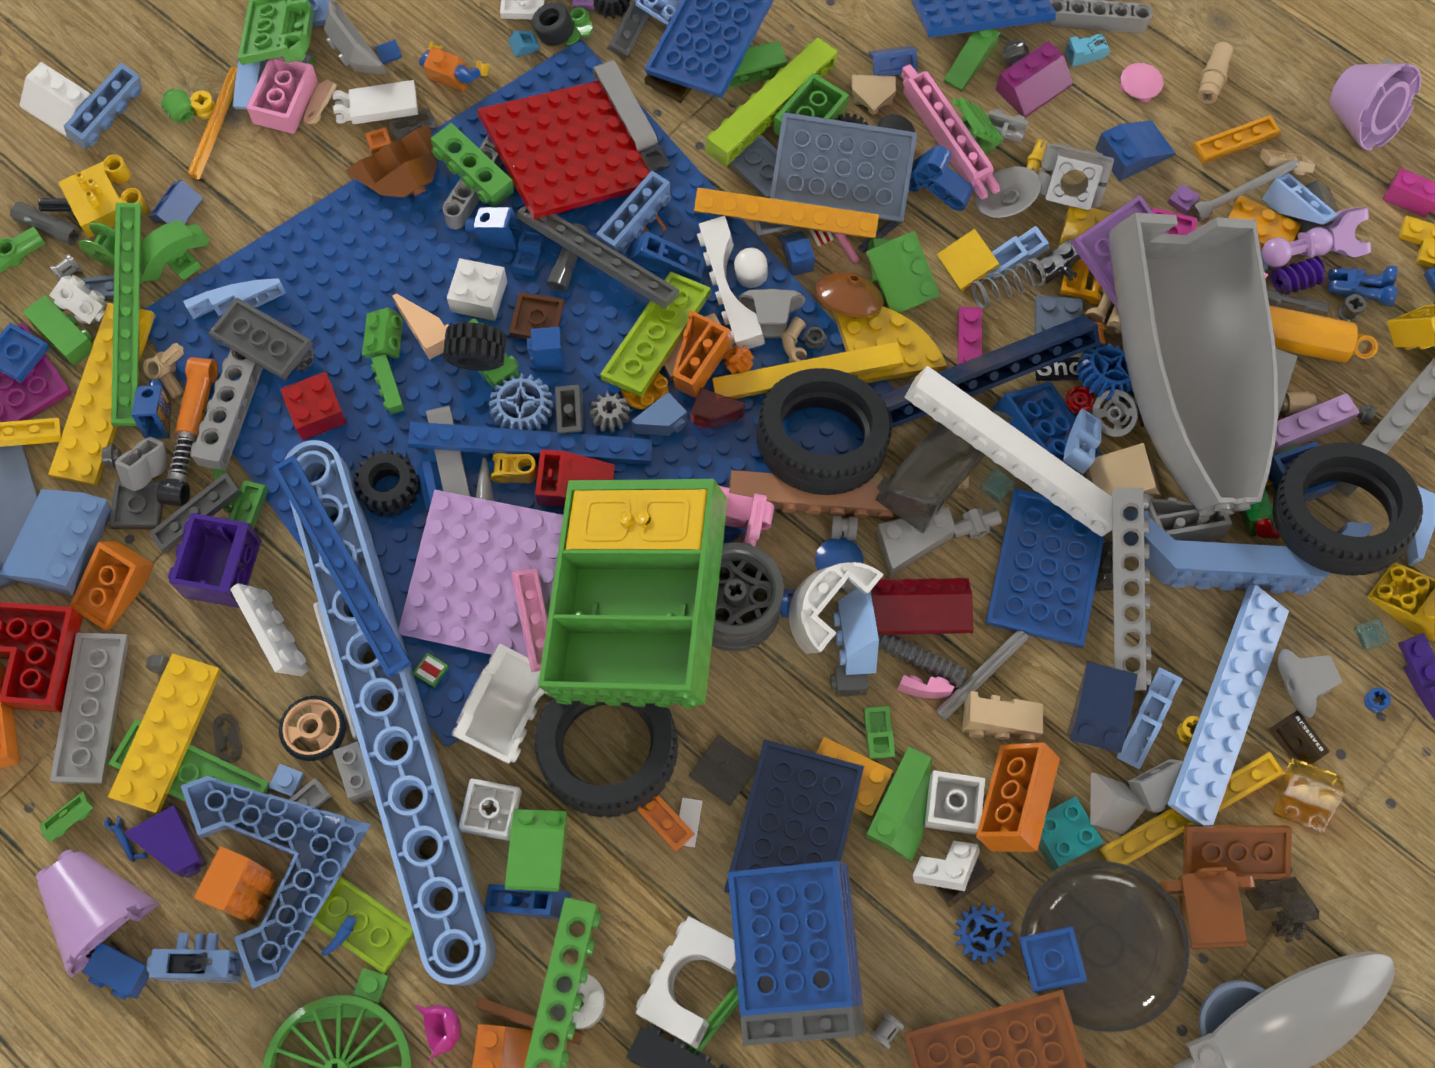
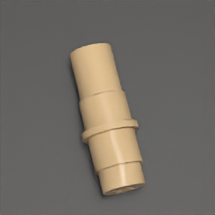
M1219 42L1214 46L1210 60L1201 73L1197 97L1203 103H1214L1221 92L1222 86L1227 81V71L1233 53V47L1227 42Z

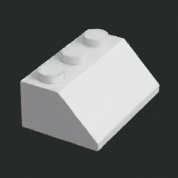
M40 62L25 78L19 106L67 138L64 125L91 96V93Z

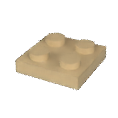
M1268 149L1261 150L1260 158L1265 162V165L1269 166L1270 170L1295 159L1299 162V165L1291 173L1305 175V172L1313 173L1315 163L1307 156Z

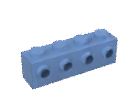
M120 63L66 122L64 129L67 138L84 150H87L90 145L94 146L104 129L108 130L112 126L114 118L118 114L125 112L130 100L140 95L142 91L140 76L123 63Z
M651 171L596 233V239L622 255L625 254L629 249L630 243L635 238L637 239L641 236L648 222H653L662 206L665 207L670 202V182L654 171Z

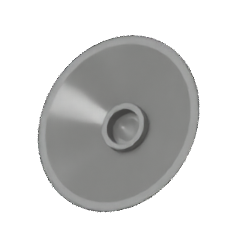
M1020 166L1008 167L993 173V177L999 184L1000 191L992 194L991 190L985 185L988 197L982 200L976 194L975 202L977 208L983 214L995 218L1009 217L1022 212L1037 199L1040 193L1041 183L1038 181L1039 175L1032 169Z

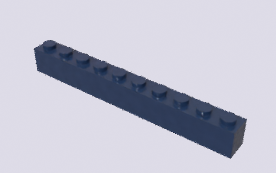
M1082 315L938 372V374L972 397L1101 345L1098 324ZM911 384L880 395L890 413L892 428L927 415L926 412L904 398Z

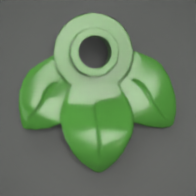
M577 7L570 12L574 22V30L570 38L564 42L566 45L576 43L581 36H589L593 30L590 15L582 7Z

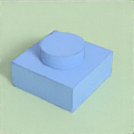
M279 764L268 788L292 797L297 793L305 774Z

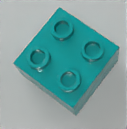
M1075 796L1047 811L1038 848L1053 872L1092 851L1104 842L1095 827L1090 825L1088 815Z

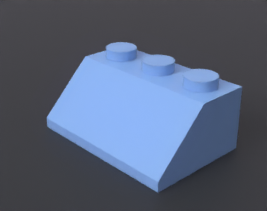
M856 588L838 601V612H833L834 627H839V630L836 631L837 646L841 645L842 650H839V663L844 665L846 675L876 673L879 638L871 591L868 594H864L859 588Z

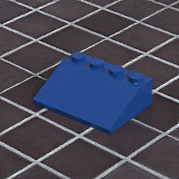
M1051 381L1005 394L990 410L1063 462L1066 444L1076 416L1068 409L1064 399ZM1098 447L1095 449V457L1103 455Z

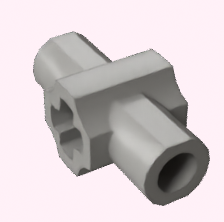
M975 508L962 514L963 520L954 522L956 528L954 537L959 538L969 534L970 539H977L990 533V527L1002 523L998 509L983 512L982 508Z

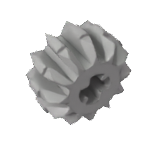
M608 391L604 398L598 395L597 402L591 403L593 410H590V417L593 419L594 426H600L602 432L610 428V432L613 433L614 427L622 430L623 423H628L630 407L626 406L627 400L625 398L620 399L618 393L612 397Z

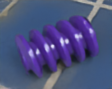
M1319 256L1305 261L1290 264L1289 266L1276 268L1272 271L1271 282L1274 288L1278 291L1281 290L1284 295H1289L1291 291L1295 293L1299 289L1305 290L1307 287H1315L1316 284L1321 285L1325 280L1323 261Z

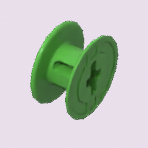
M90 223L89 228L96 236L94 242L81 240L79 241V247L97 262L114 268L115 230L101 223Z

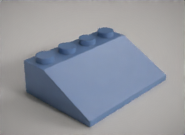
M41 489L0 572V576L73 597L96 545L110 519L111 507L107 499L82 492Z

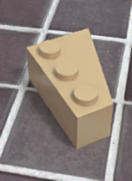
M971 691L963 703L962 733H967L972 738H983L984 735L994 736V739L1009 740L1010 737L1020 738L1021 742H1035V739L1038 740L1043 734V704L1013 699V702L1000 701V696L991 695V699L978 697V692Z

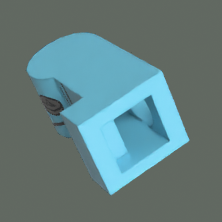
M1102 34L1079 39L1078 36L1069 38L1065 49V54L1071 67L1101 60L1110 53L1109 46Z

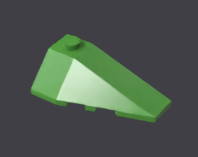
M908 746L867 831L865 839L912 862L923 838L932 758Z

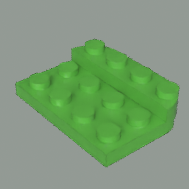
M249 0L238 54V60L241 65L277 59L279 57H283L286 63L304 60L306 58L305 52L310 45L314 20V9L309 0Z

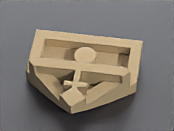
M852 75L853 103L868 107V112L873 115L878 113V109L882 106H891L893 97L896 94L895 76Z

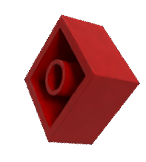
M326 372L280 389L294 427L302 441L347 424Z

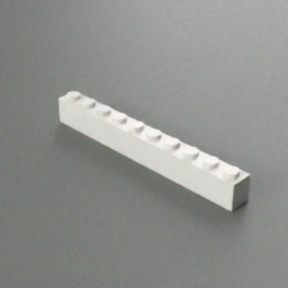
M926 366L915 377L904 397L912 402L914 406L919 407L934 420L940 422L954 434L970 443L975 449L981 451L995 463L1011 472L1015 477L1069 513L1074 519L1083 523L1094 533L1102 537L1112 531V497L929 366Z

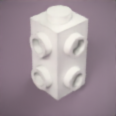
M75 275L62 277L49 295L55 299L54 303L64 310L69 309L75 314L74 317L83 324H93L97 321L100 323L108 304L104 300L105 297L96 290H89L84 286L85 282Z

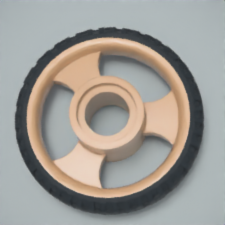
M307 696L295 701L285 710L279 725V738L285 750L293 757L309 762L319 761L330 756L333 750L340 747L346 734V720L342 710L332 700L322 696ZM311 706L312 712L301 716L297 722V727L289 726L297 712ZM329 710L336 719V733L334 736L327 735L328 727L322 720L323 715ZM311 724H318L315 732L307 733V729ZM303 737L309 743H319L320 750L306 752L296 748L293 744L297 739Z

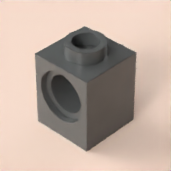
M836 666L834 674H830L831 689L836 690V697L866 695L868 691L867 674L846 675L844 666Z

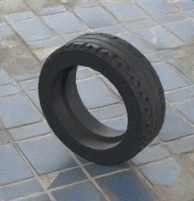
M806 369L779 380L768 391L760 409L756 441L763 462L781 481L807 493L835 495L860 488L878 473L884 462L890 442L892 421L883 399L863 380L835 369ZM802 409H831L850 418L861 430L864 442L862 446L847 454L827 456L812 453L798 446L790 439L783 428V421L792 413Z
M1345 442L1319 445L1298 455L1285 470L1275 493L1272 506L1273 521L1275 522L1278 534L1296 556L1320 570L1347 576L1376 573L1397 562L1406 552L1416 535L1423 515V502L1419 488L1401 464L1377 449ZM1336 481L1353 484L1372 494L1382 504L1389 518V526L1386 531L1367 537L1340 534L1321 524L1310 513L1304 501V492L1307 488L1322 482Z
M554 698L548 701L549 704L544 707L539 717L540 721L536 726L535 753L538 766L547 784L564 804L571 806L572 809L580 813H588L590 816L618 817L621 814L626 815L638 810V807L643 808L646 804L653 801V797H657L666 787L665 783L669 782L678 757V738L669 708L658 707L654 703H646L644 707L630 705V703L621 702V706L633 709L645 721L651 739L649 755L642 768L632 777L617 784L599 786L581 780L571 771L565 760L563 744L567 730L581 714L594 707L607 704L605 702H596V705H585L580 703V701H572V704H560Z

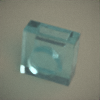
M996 468L981 485L980 489L999 503L1014 487L1015 482Z
M1380 618L1357 625L1354 628L1364 651L1391 641Z

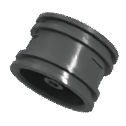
M725 543L722 548L720 574L725 573L729 578L724 581L719 580L715 617L719 614H725L729 619L725 622H720L715 618L712 647L730 652L747 651L759 646L774 632L780 618L784 591L783 579L777 564L761 549L745 543ZM757 594H762L766 597V600L757 602L753 597ZM753 617H754V619H755L754 621H751V622H749V623H746V624L743 623V622H744L745 620H747V619H750V618H753Z

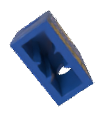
M156 379L149 380L148 386L136 388L131 413L145 439L148 437L155 439L170 438L171 403L163 389V383Z

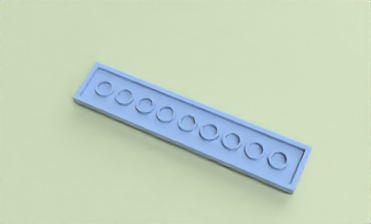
M1250 585L1247 588L1168 802V806L1195 825L1206 826L1214 824L1289 613L1288 609L1257 585Z

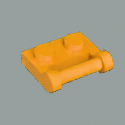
M1081 258L1072 267L1077 273V278L1073 277L1074 280L1070 281L1063 275L1059 294L1082 298L1090 304H1099L1101 301V285L1094 277L1091 290L1085 289L1089 268Z

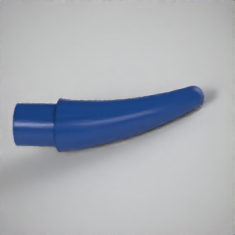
M351 915L347 916L334 939L321 952L322 956H326L335 950L349 937L354 930L357 918Z

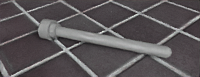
M1295 159L1210 202L1200 201L1194 204L1193 208L1198 219L1202 221L1210 217L1214 209L1297 168L1299 162Z

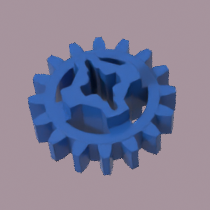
M981 904L979 911H977L973 905L969 908L970 914L966 911L961 913L964 921L957 920L955 922L960 927V930L953 932V935L960 936V940L955 944L956 946L963 945L962 955L971 954L970 961L974 962L977 957H980L981 964H985L987 957H989L993 963L997 961L996 953L1003 957L1006 954L1003 947H1011V943L1006 940V938L1013 936L1012 932L1006 931V928L1011 923L1002 921L1005 915L1003 912L999 915L995 914V906L987 911L985 904ZM984 917L990 918L995 924L985 921ZM971 920L972 930L971 933L966 935V928ZM981 930H982V931H986V930H987V931H990V930H993V931H992L991 933H989V935L986 936L985 938H984V937H980V938H979V936L976 937V938H973V937H974L975 935H977L978 932H980ZM1000 933V940L995 948L994 939L996 934ZM971 944L980 946L982 951L976 950Z

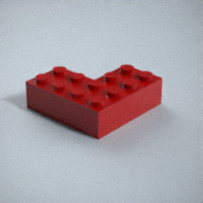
M0 602V659H9L0 695L1 703L11 709L62 713L76 633L80 632L83 616L73 607Z

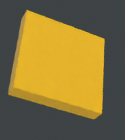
M973 229L936 254L961 292L970 287L974 281H979L1000 267L999 262L976 229Z

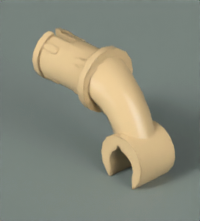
M794 317L786 331L780 334L783 348L789 356V363L801 361L797 357L804 360L807 356L804 349L796 348L795 346L798 336L806 326V323L798 317Z

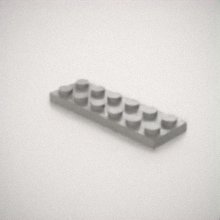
M76 633L50 782L58 784L105 785L130 638L127 634Z

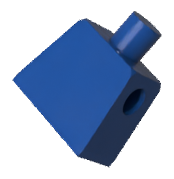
M480 208L476 219L467 218L465 223L466 231L476 233L483 245L518 251V241L523 230L512 208Z

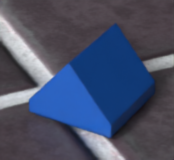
M396 39L374 47L383 65L402 58Z

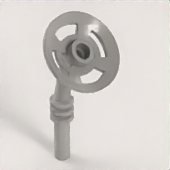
M1108 390L1095 400L1092 415L1102 421L1101 431L1104 434L1113 437L1126 435L1133 430L1138 421L1135 395L1130 396L1124 391L1115 390L1111 400L1101 409L1103 401L1110 392ZM1120 396L1125 398L1126 401H1120ZM1114 403L1115 406L1108 410L1109 406ZM1106 416L1110 422L1114 423V429L1108 427L1103 422L1102 417ZM1132 416L1131 423L1123 429L1122 425H1125Z

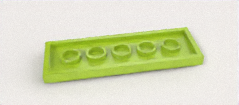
M670 272L664 281L679 289V296L665 309L652 301L649 302L601 372V380L643 397L683 337L689 319V311L692 310L699 313L711 295L710 287Z

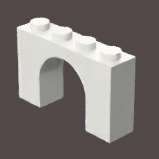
M688 916L687 920L679 925L675 942L666 949L663 955L664 962L660 969L655 970L651 976V986L647 993L639 998L636 1014L697 1049L710 1024L677 1003L674 995V981L678 972L686 964L696 960L710 961L734 975L737 972L734 940Z

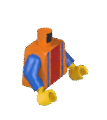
M430 42L428 50L419 58V64L424 68L428 79L465 92L468 83L480 76H488L489 63L484 64L482 61H477L476 67L469 69L461 58L443 51V46H436L434 42Z

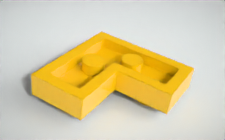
M1406 215L1402 221L1398 238L1420 245L1416 264L1435 268V224Z

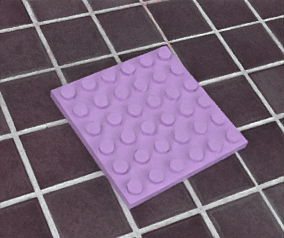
M434 489L398 629L400 635L490 655L493 654L499 644H502L528 658L511 573L527 569H538L548 616L563 515Z

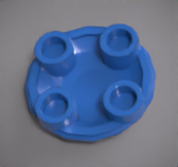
M840 538L839 540L828 539L818 548L815 558L817 570L840 563L856 562L863 564L864 562L860 548L856 543L848 541L846 538Z

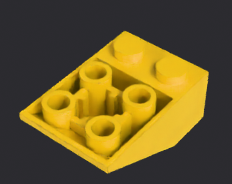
M1395 562L1384 573L1367 598L1415 634L1424 633L1427 639L1435 642V579Z

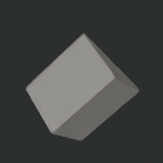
M1091 773L1090 825L1119 835L1125 834L1147 806L1124 783L1097 773Z

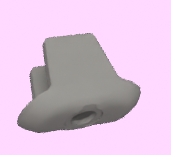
M764 289L746 291L739 296L738 301L747 309L756 313L764 338H781L780 334L787 329L789 314L802 307L805 303V297L795 290Z
M1288 649L1281 650L1278 655L1277 667L1296 710L1304 717L1312 718L1316 711L1317 698L1342 683L1331 656L1299 658Z

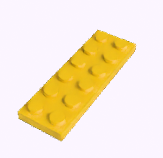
M172 653L108 798L155 814L160 813L222 670L220 668Z

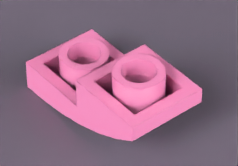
M903 675L897 690L916 697L941 699L949 698L954 686L949 685L950 682L942 677H930L926 685L916 676L909 675L908 677Z

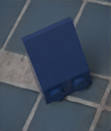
M1087 661L1067 731L1070 740L1121 753L1128 730L1138 674Z

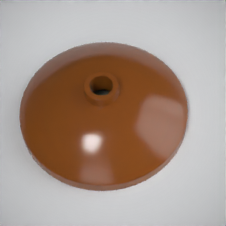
M834 272L825 275L819 279L815 289L818 300L825 307L847 317L866 318L873 316L881 310L884 302L881 291L873 282L851 272Z

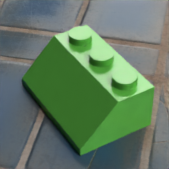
M915 231L866 252L889 309L900 313L941 296Z

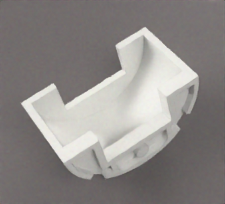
M853 562L833 565L818 570L805 578L795 590L789 607V624L793 637L799 647L806 654L821 652L836 632L822 621L818 614L840 588L848 594L856 588H859L864 594H868L884 574L869 565Z
M499 644L491 655L489 664L483 669L456 722L458 725L454 728L452 736L509 764L510 761L514 763L521 751L518 745L523 741L527 733V729L524 727L528 719L532 721L537 713L538 707L535 704L538 698L544 693L547 694V692L538 686L540 671L531 672L529 658Z

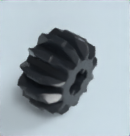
M594 0V6L598 15L603 14L605 19L611 16L613 20L616 16L622 17L623 12H626L630 0Z

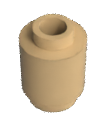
M1308 391L1286 392L1280 411L1285 416H1291L1317 405L1316 396Z

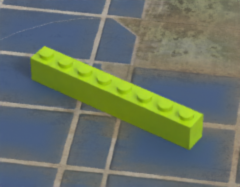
M818 37L812 43L806 44L798 56L794 55L786 67H781L774 78L767 80L763 87L757 93L754 92L744 105L738 106L730 118H725L717 130L711 131L708 134L705 153L727 167L774 123L775 116L812 73L823 78L835 66L838 51Z

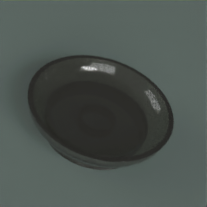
M1092 861L1080 863L1058 872L1036 892L1025 912L1020 937L1073 926L1087 982L1036 993L1039 996L1062 989L1074 1025L1099 1032L1131 1030L1157 1018L1176 999L1184 984L1189 968V936L1185 921L1176 903L1168 892L1154 879L1124 864ZM1021 948V957H1022L1024 969H1025L1026 974H1027V977H1028V979H1029L1028 972H1027V968H1026V964H1025V960H1024V956H1023V952H1022V948Z

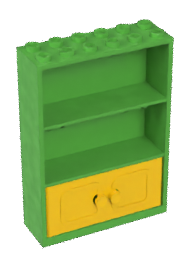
M715 479L568 481L538 686L547 692L548 696L556 699L557 703L572 704V701H580V703L585 705H596V702H605L607 705L620 706L622 702L630 703V705L644 707L646 703H654L656 706L663 708L671 707V704H680L684 708H696V705H705L728 498Z

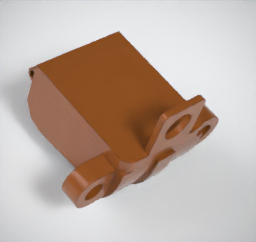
M1227 867L1201 868L1196 873L1180 875L1178 880L1159 882L1160 894L1179 895L1183 931L1187 947L1191 949L1247 946L1239 891L1256 888L1253 876L1237 877L1235 872L1227 871Z

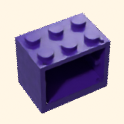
M191 513L189 520L184 524L182 543H179L176 549L177 558L175 565L169 571V583L184 598L240 608L230 588L237 583L248 586L262 540L249 523Z

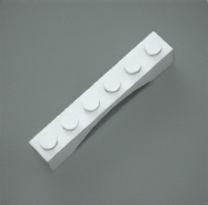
M725 216L700 223L701 233H698L697 236L701 247L706 246L707 252H704L703 255L706 265H712L713 271L709 272L713 286L718 284L719 291L715 292L719 305L724 304L726 311L721 313L725 325L730 324L732 345L736 344L740 349L745 345L750 349L765 344L756 313L747 309L737 300L727 283V264L734 244Z

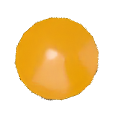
M658 373L643 397L622 388L621 392L623 398L627 400L631 407L647 409L668 393V381L663 375Z

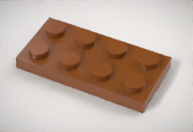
M1184 825L1183 875L1196 873L1201 868L1227 867V871L1235 872L1237 877L1253 876L1255 879H1290L1292 828L1288 825Z

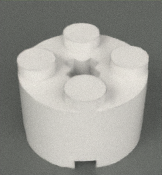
M589 974L586 984L581 983L579 994L584 995L582 999L584 1005L580 1008L579 1012L574 1011L572 1022L576 1023L575 1030L593 1027L600 1021L605 1011V992L600 983ZM570 978L561 979L558 983L559 992H569L573 985ZM556 1006L552 1010L557 1021L563 1020L566 1015L564 1006Z

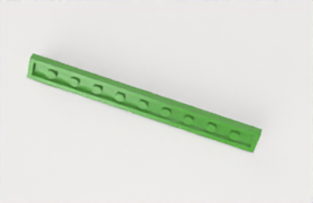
M116 203L112 426H137L131 413L136 388L139 387L142 209L140 203Z

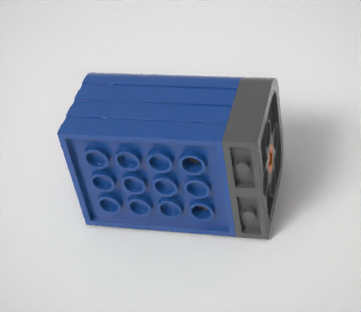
M830 861L728 872L743 1046L856 1037L866 1033L848 864Z

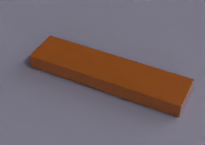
M479 998L476 1006L479 1010L534 1029L536 1017L490 1000ZM575 1031L573 1040L568 1039V1042L579 1045L584 1035ZM550 1034L554 1037L559 1038L557 1034Z

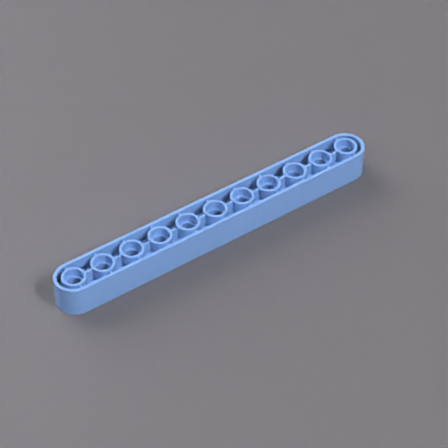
M310 440L298 444L290 450L285 459L292 455L298 459L329 517L339 514L333 524L407 655L402 635H400L398 630L399 625L363 506L355 490L356 486L352 471L337 451L328 443ZM325 471L319 480L312 482L318 473ZM290 501L423 966L433 979L441 983L455 986L476 984L487 976L494 964L496 956L495 943L465 843L458 828V820L411 665L389 678L377 658L372 663L364 664L363 658L372 648L355 617H350V608ZM386 694H393L394 701L386 711H378L377 703L380 698ZM400 741H406L408 751L405 756L399 760H393L391 758L393 746ZM415 789L421 790L423 794L421 804L415 809H407L405 798L408 793ZM427 839H435L438 845L436 854L428 860H423L419 853L421 844ZM449 889L453 895L452 904L448 909L438 911L434 905L435 896L439 891ZM463 940L468 946V955L463 962L455 964L450 959L449 951L453 943Z

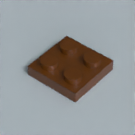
M519 292L509 330L510 337L527 340V338H531V329L560 327L565 300Z

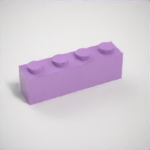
M1348 393L1277 421L1273 455L1347 426L1360 413Z

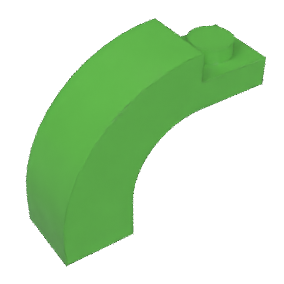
M181 220L173 221L157 228L141 241L140 283L159 280L165 264L171 257L186 249L208 246L210 238L197 224L186 226Z

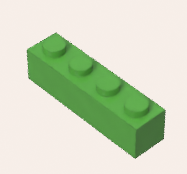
M386 354L372 358L373 364H371L373 373L376 372L377 374L375 380L377 385L381 386L379 392L381 398L384 397L385 402H383L385 410H389L390 415L404 411Z

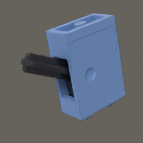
M180 932L176 949H152V956L147 961V972L149 973V978L163 982L241 983L243 962L240 954L236 952L217 950L218 933L208 934L206 950V934H196L194 950H188L189 933Z

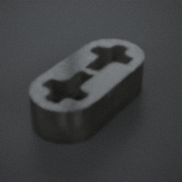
M229 714L219 715L213 722L217 756L228 763L237 762L241 758L243 751L238 721ZM225 721L232 724V726L228 727V736H226L224 730L220 729V727L224 726ZM227 742L235 748L231 752V756L224 753V751L228 750Z

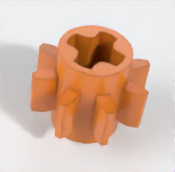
M745 345L741 349L738 346H733L726 352L724 364L732 374L746 372L752 368L753 362L751 360L754 356Z

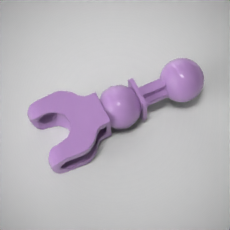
M1353 207L1337 212V218L1328 225L1312 228L1307 233L1301 232L1298 234V240L1288 242L1283 238L1270 239L1262 248V259L1271 267H1281L1289 262L1292 255L1296 254L1308 257L1322 256L1328 253L1329 250L1350 257L1368 254L1372 251L1371 242L1366 243L1356 240L1355 230L1358 224L1369 218L1368 208Z

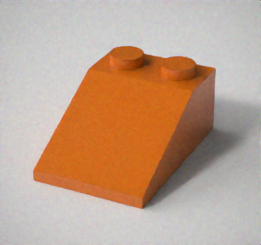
M118 541L98 542L69 607H73L82 616L105 631H109L143 589L155 564Z

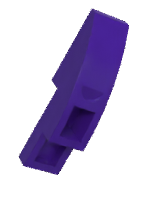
M1422 633L1399 642L1398 645L1407 663L1403 667L1407 677L1422 703L1435 720V656L1425 634Z

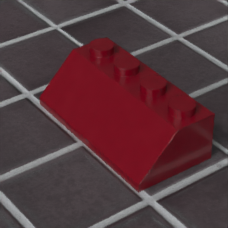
M969 578L880 579L871 589L878 635L973 633V599Z

